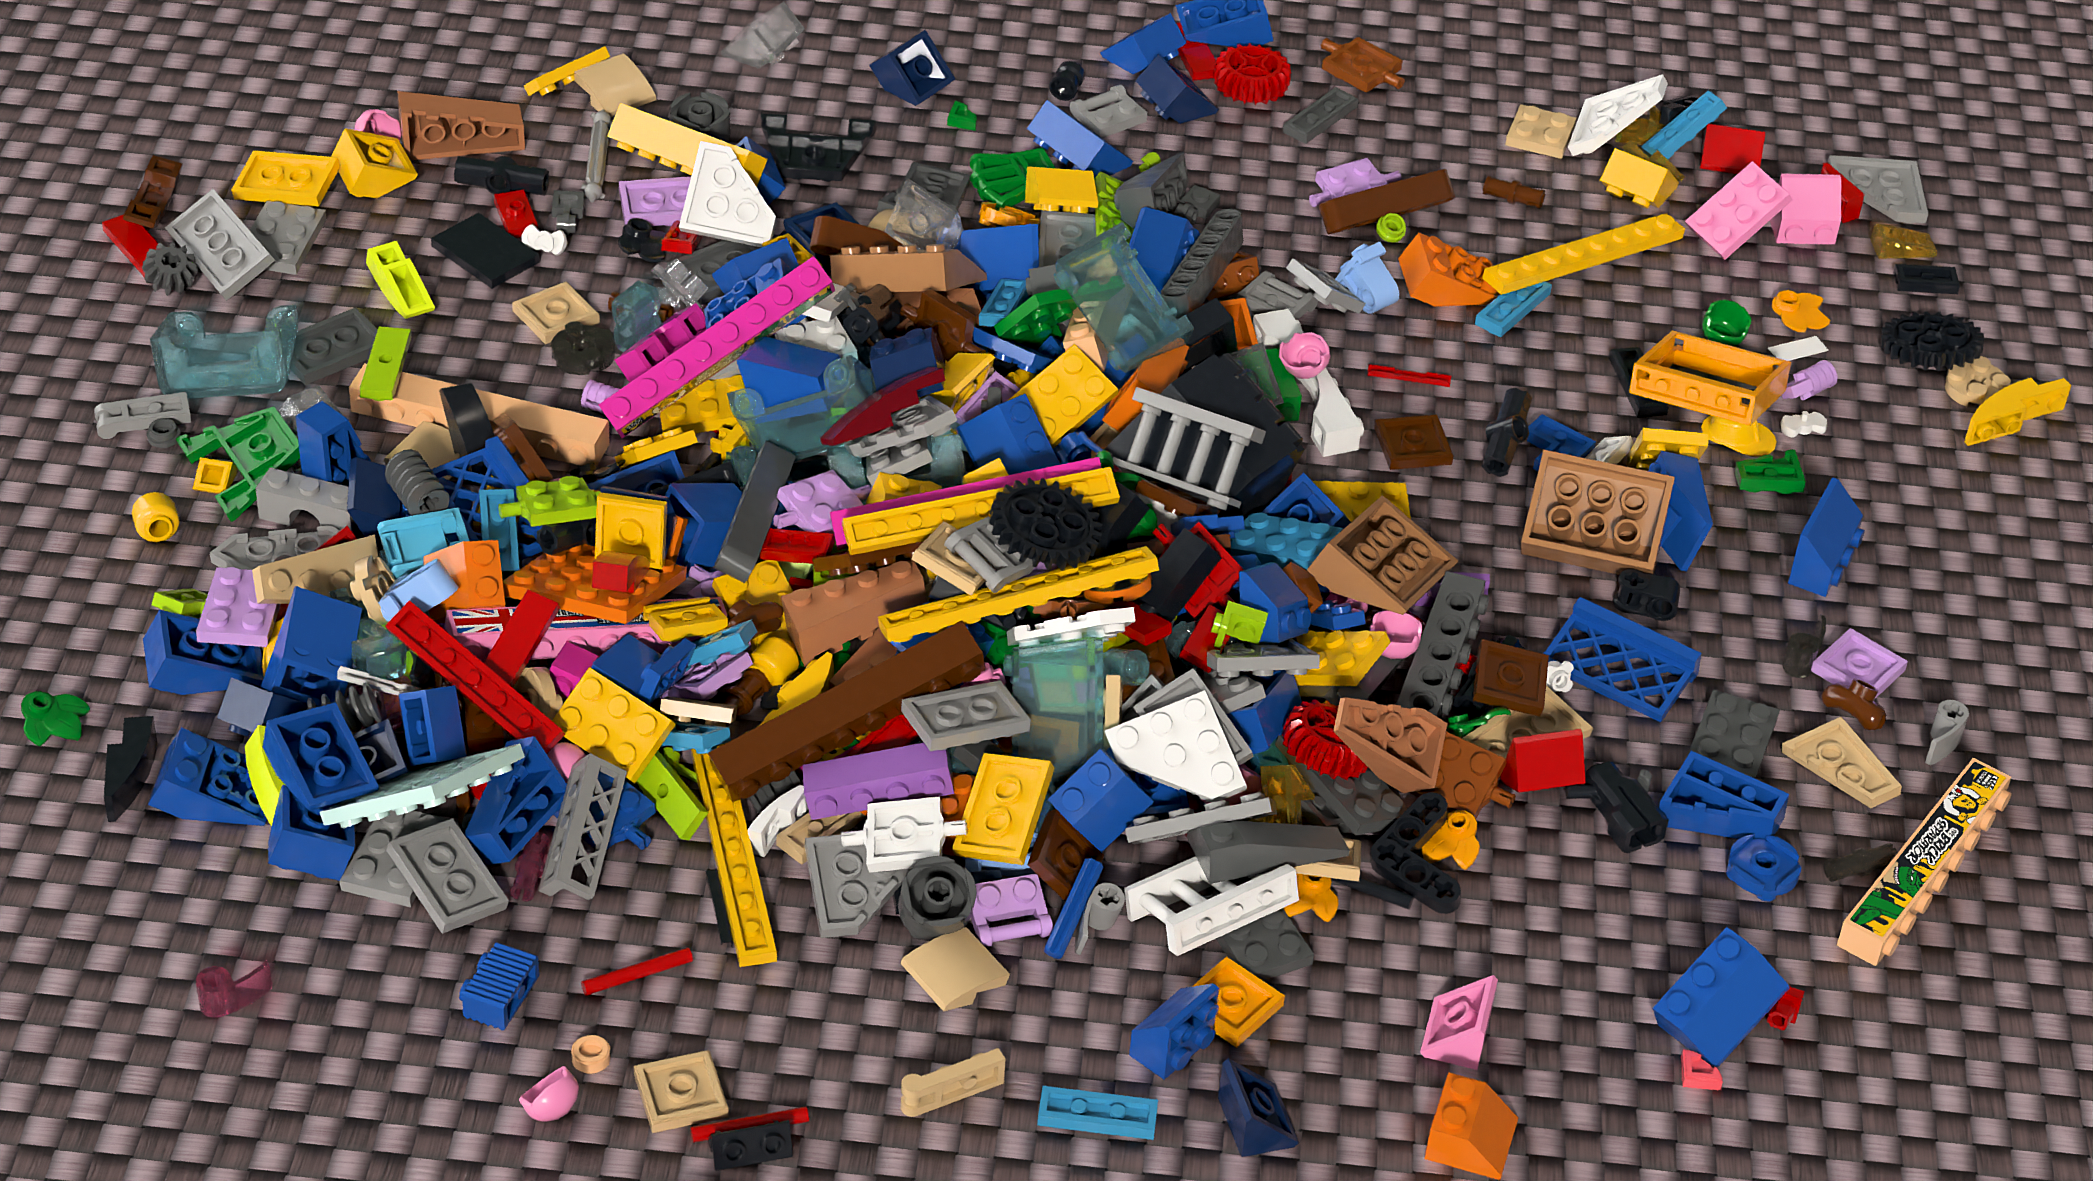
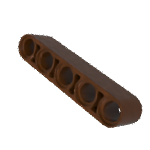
M1441 169L1334 198L1321 203L1318 207L1327 234L1330 235L1378 222L1381 217L1389 213L1404 215L1437 206L1455 199L1456 196L1447 169Z
M817 216L814 219L809 249L816 254L830 257V255L842 253V247L860 246L861 252H868L871 246L888 245L889 251H898L897 246L916 245L917 250H926V245L931 244L830 216Z

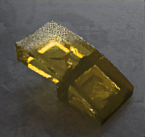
M1631 139L1622 147L1631 155L1668 169L1677 181H1682L1685 178L1658 150L1649 157Z

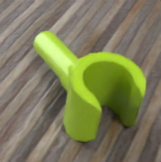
M1155 152L1146 154L1141 158L1144 163L1139 166V170L1144 172L1161 163L1159 155Z
M670 747L662 750L661 754L678 775L698 783L696 773L679 763L680 753L678 751H673V748Z

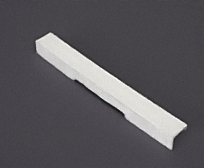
M340 666L337 673L338 680L361 686L367 682L372 689L397 696L402 693L424 690L405 683L398 684L393 681L370 676V673Z

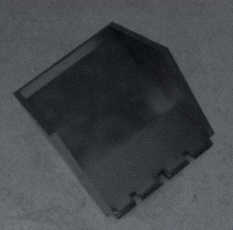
M1229 353L1220 357L1213 354L1169 384L1159 395L1266 431L1262 444L1250 441L1249 446L1244 447L1227 497L1241 501L1240 508L1229 504L1226 510L1219 508L1221 511L1218 518L1243 516L1245 520L1250 513H1261L1281 494L1305 450L1300 445L1303 438L1288 421L1278 427L1276 423L1285 417L1268 398H1264L1257 403L1264 393L1247 374L1236 379L1235 376L1242 373L1243 369ZM1144 411L1104 449L1111 452L1112 457L1127 461ZM1162 411L1160 416H1156L1139 466L1156 472L1173 423L1170 420L1171 413ZM1191 420L1190 426L1185 427L1168 475L1169 477L1185 482L1203 432L1200 430V423ZM1220 431L1219 436H1215L1198 487L1215 492L1232 443L1229 440L1230 433ZM1143 474L1139 475L1140 477L1148 481L1165 483L1189 495H1192L1200 500L1208 502L1209 497L1148 477Z

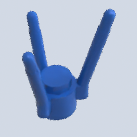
M1084 431L1080 433L1073 432L1061 440L1059 445L1060 451L1056 453V456L1061 464L1091 459V451L1097 454V452L1104 449L1090 440Z

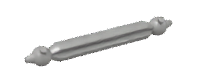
M604 109L597 113L592 112L590 115L593 118L594 124L591 131L585 179L587 184L583 183L581 186L586 198L590 202L605 197L601 187L604 181L609 139L607 137L609 133L608 127L611 128L612 122L610 115Z

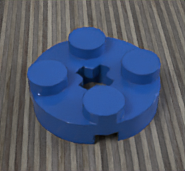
M1755 834L1746 835L1738 839L1731 847L1726 870L1728 878L1744 890L1755 894L1762 901H1773L1777 895L1790 892L1797 885L1801 873V866L1798 862L1799 855L1796 849L1785 840L1776 836L1766 835L1765 839H1754ZM1765 863H1768L1771 866L1770 868H1764L1758 864L1764 865Z

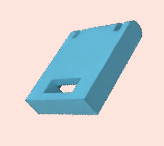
M459 507L380 522L377 526L386 559L395 580L406 573L409 575L424 566L423 557L425 555L447 548L444 534L457 533L459 541L450 542V546L463 541H469Z

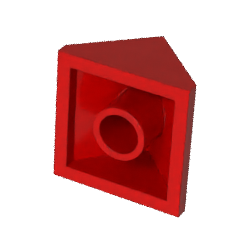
M1708 124L1703 131L1700 169L1739 174L1752 161L1760 168L1766 132Z
M1581 729L1513 738L1506 756L1507 764L1500 775L1502 783L1518 793L1586 783L1583 734Z

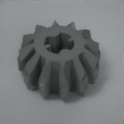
M172 241L169 247H165L159 242L156 250L149 249L146 259L143 261L142 270L145 273L144 279L146 283H153L154 292L162 288L165 289V293L168 296L171 290H175L181 295L184 287L191 288L194 278L197 276L198 267L195 264L194 254H187L186 245L176 248Z

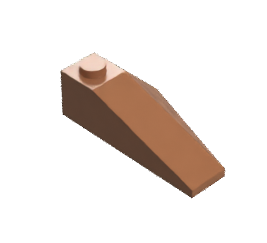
M1347 697L1340 698L1333 732L1380 780L1402 793L1435 788L1447 722L1422 708L1410 709L1395 704L1383 705L1377 704L1374 701Z

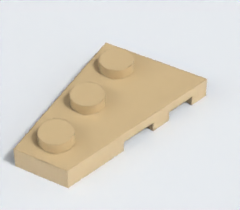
M1842 717L1782 743L1783 754L1869 808L1878 806L1901 795V784Z

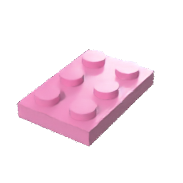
M1752 161L1693 213L1685 223L1720 257L1726 260L1793 199L1786 190Z

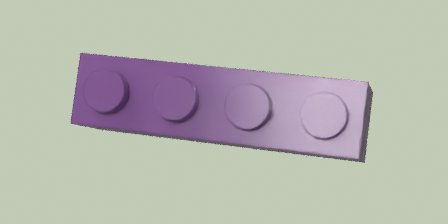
M925 743L802 765L804 795L811 820L867 810V806L870 803L954 794L952 766L948 749L930 751Z

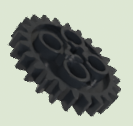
M1925 311L1924 315H1919L1916 312H1912L1911 317L1901 314L1900 319L1892 318L1891 323H1885V328H1882L1881 348H1884V354H1890V359L1900 358V364L1910 362L1912 368L1922 365L1924 370L1934 367L1937 371H1940L1941 366H1945L1953 370V365L1964 367L1965 362L1973 364L1974 359L1980 358V353H1983L1984 333H1980V327H1974V322L1964 323V317L1954 319L1953 314L1942 316L1941 312L1930 315L1928 311Z
M1027 478L1025 485L1018 480H1015L1013 487L1006 484L1003 492L998 491L989 512L991 514L989 524L993 525L991 533L992 535L1000 536L998 544H1009L1007 553H1020L1019 561L1023 562L1027 558L1032 559V565L1035 568L1039 562H1042L1047 570L1051 569L1052 564H1056L1061 571H1064L1067 563L1073 568H1077L1079 561L1086 563L1089 556H1094L1102 537L1100 532L1103 524L1097 522L1100 516L1099 513L1091 512L1093 504L1082 503L1084 495H1071L1072 487L1070 486L1065 490L1059 489V482L1057 481L1052 486H1047L1044 478H1041L1039 484H1035L1031 478Z

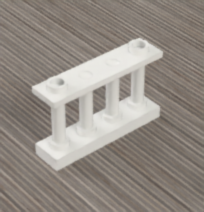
M1195 856L1125 887L1127 917L1133 922L1148 914H1153L1166 924L1169 951L1179 956L1299 901L1296 869L1289 864H1285L1267 873L1248 876L1252 880L1239 886L1230 880L1209 884ZM1211 886L1221 892V894L1208 900L1197 893ZM1179 900H1183L1191 906L1177 914L1167 907Z

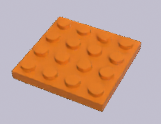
M582 544L553 555L543 553L520 570L514 572V574L503 580L504 597L521 600L527 589L559 603L561 610L627 624L643 612V606L653 605L686 580L687 567L675 565L674 561L665 559V565L662 569L650 568L634 593L592 588L595 546Z

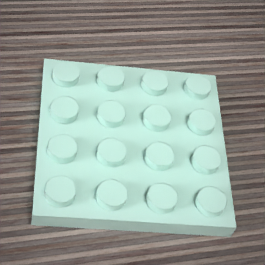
M516 744L413 769L379 784L377 792L342 801L320 811V815L325 826L340 823L341 828H345L362 822V817H367L369 822L390 815V810L395 811L396 815H401L417 809V804H423L425 809L446 802L445 795H447V798L469 791L468 784L470 787L490 781L489 774L497 776L513 770L511 764L525 758L521 744Z

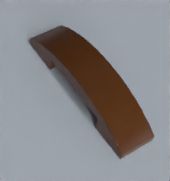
M153 155L146 168L144 180L135 199H131L124 213L123 220L153 229L157 228L170 203L183 163Z

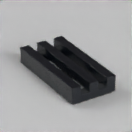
M1895 264L1893 274L1896 276L1895 282L1898 284V291L1958 294L1960 284L1955 267Z

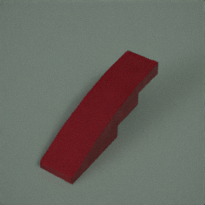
M925 368L903 377L870 395L842 416L820 438L823 445L835 446L894 426L890 413L919 404L916 390L946 381L943 368Z

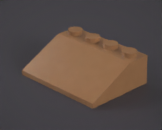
M945 244L926 245V250H917L916 245L897 246L898 251H889L888 245L871 246L868 252H861L860 246L842 247V253L830 255L832 282L844 287L852 283L856 286V293H866L878 284L886 286L890 292H920L929 289L948 291L987 280V273L958 249H945Z
M1543 450L1521 540V554L1620 575L1626 569H1637L1645 573L1654 574L1675 477Z
M1382 495L1328 542L1307 571L1314 576L1320 585L1327 587L1332 593L1404 615L1444 577L1446 571H1450L1458 563V560Z

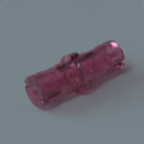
M537 832L525 845L523 854L516 861L515 869L517 874L510 890L512 897L516 900L519 898L521 889H524L521 901L527 902L534 897L537 880L544 871L545 863L543 860L546 850L550 844L548 836L544 833L541 836L540 843L536 844L539 834Z

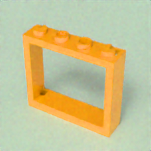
M1672 330L1634 363L1629 393L1751 426L1786 391L1791 362ZM1675 338L1684 340L1683 346H1674ZM1674 364L1756 386L1757 388L1753 391L1669 367ZM1742 399H1750V403L1748 405L1743 404Z

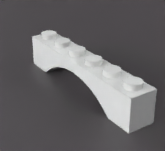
M1289 309L1256 314L1253 317V327L1260 350L1280 348V344L1282 342H1289L1294 333H1303L1300 322L1295 320ZM1326 368L1310 379L1297 378L1309 391L1315 403L1316 409L1313 415L1311 438L1321 455L1326 457L1358 450L1360 436H1363L1364 433L1363 423L1352 411L1348 398L1342 395L1336 379L1330 376Z

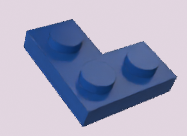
M1543 414L1528 426L1529 436L1527 442L1543 450L1585 458L1596 445V441ZM1543 452L1534 460L1533 469L1536 471L1539 470Z
M1217 514L1183 517L1170 525L1171 533L1175 537L1184 528L1190 530L1198 522L1211 535L1230 534V539H1234L1235 533L1245 529L1243 516L1218 518Z

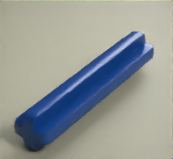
M1092 858L1085 859L1045 945L1044 952L1048 956L1055 959L1063 957L1102 872L1103 864Z

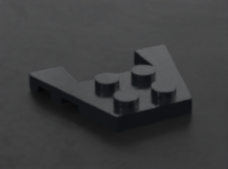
M761 113V128L781 178L830 182L843 180L875 134L876 120L849 119L847 137L787 134V115Z

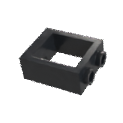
M1217 298L1151 335L1153 349H1151L1152 357L1185 344L1190 347L1201 341L1188 349L1185 357L1188 364L1179 377L1213 354L1220 357L1229 353L1233 359L1239 356L1234 320Z

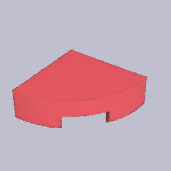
M1683 1049L1681 1054L1682 1087L1721 1090L1723 1080L1717 1067L1714 1066L1713 1068L1708 1062L1701 1059V1054Z

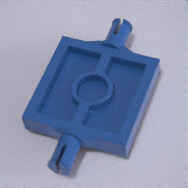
M599 771L597 779L603 791L611 790L614 778ZM624 781L607 849L615 843L629 839L640 850H644L645 846H649L651 837L643 833L639 827L645 820L656 813L655 803L627 781ZM598 801L591 803L589 811L595 823L603 821L604 813ZM560 808L554 814V816L557 819L559 816ZM590 833L583 834L581 838L593 848H596Z

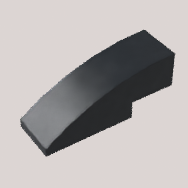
M468 383L439 389L454 453H459L461 458L485 448V440L493 438L495 435L473 384ZM481 461L469 466L468 471L485 475L487 467Z
M153 716L124 718L122 743L107 744L104 802L108 822H116L129 808L150 774L157 747Z

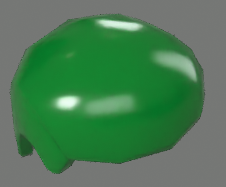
M1722 299L1710 304L1703 318L1702 330L1708 340L1734 347L1742 343L1746 338L1752 319L1744 307L1734 301Z

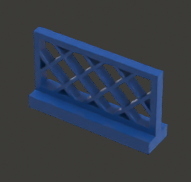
M498 436L485 440V448L431 469L438 479L446 475L458 478L455 487L443 485L445 491L451 496L446 509L457 508L455 505L457 497L474 501L471 511L459 508L469 541H482L481 533L473 532L471 529L473 521L481 523L480 513H477L480 504L479 492L461 489L464 480L481 483L479 490H486L487 485L501 489H514L515 502H518L516 486L526 485L529 482ZM481 461L487 467L485 475L468 471L469 466ZM520 515L518 523L516 522L517 539L519 533L534 536L537 540V531L542 526L531 527L529 521ZM537 542L530 545L518 543L519 561L543 552L540 544Z
M1579 597L1573 606L1572 615L1543 653L1549 655L1548 662L1557 661L1552 659L1555 653L1570 651L1573 661L1569 662L1574 667L1570 678L1572 681L1659 722H1662L1689 682L1692 683L1697 677L1702 654L1582 597ZM1575 628L1588 634L1589 638L1572 641L1570 632ZM1599 645H1612L1618 648L1619 652L1602 655ZM1593 646L1596 657L1579 660L1576 649ZM1639 658L1648 662L1650 666L1633 669L1629 659ZM1624 662L1627 671L1609 673L1607 663ZM1600 665L1603 675L1591 677L1584 673L1583 668ZM1669 672L1680 677V679L1676 682L1664 684L1660 673ZM1654 675L1657 685L1640 688L1637 678ZM1630 679L1634 690L1622 692L1615 688L1613 682ZM1661 694L1664 702L1660 708H1656L1646 703L1644 697Z

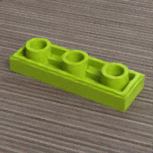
M378 327L361 382L360 398L376 401L394 399L412 338L411 329Z
M657 751L636 781V784L647 798L655 803V808L678 837L683 840H690L709 812L663 755Z

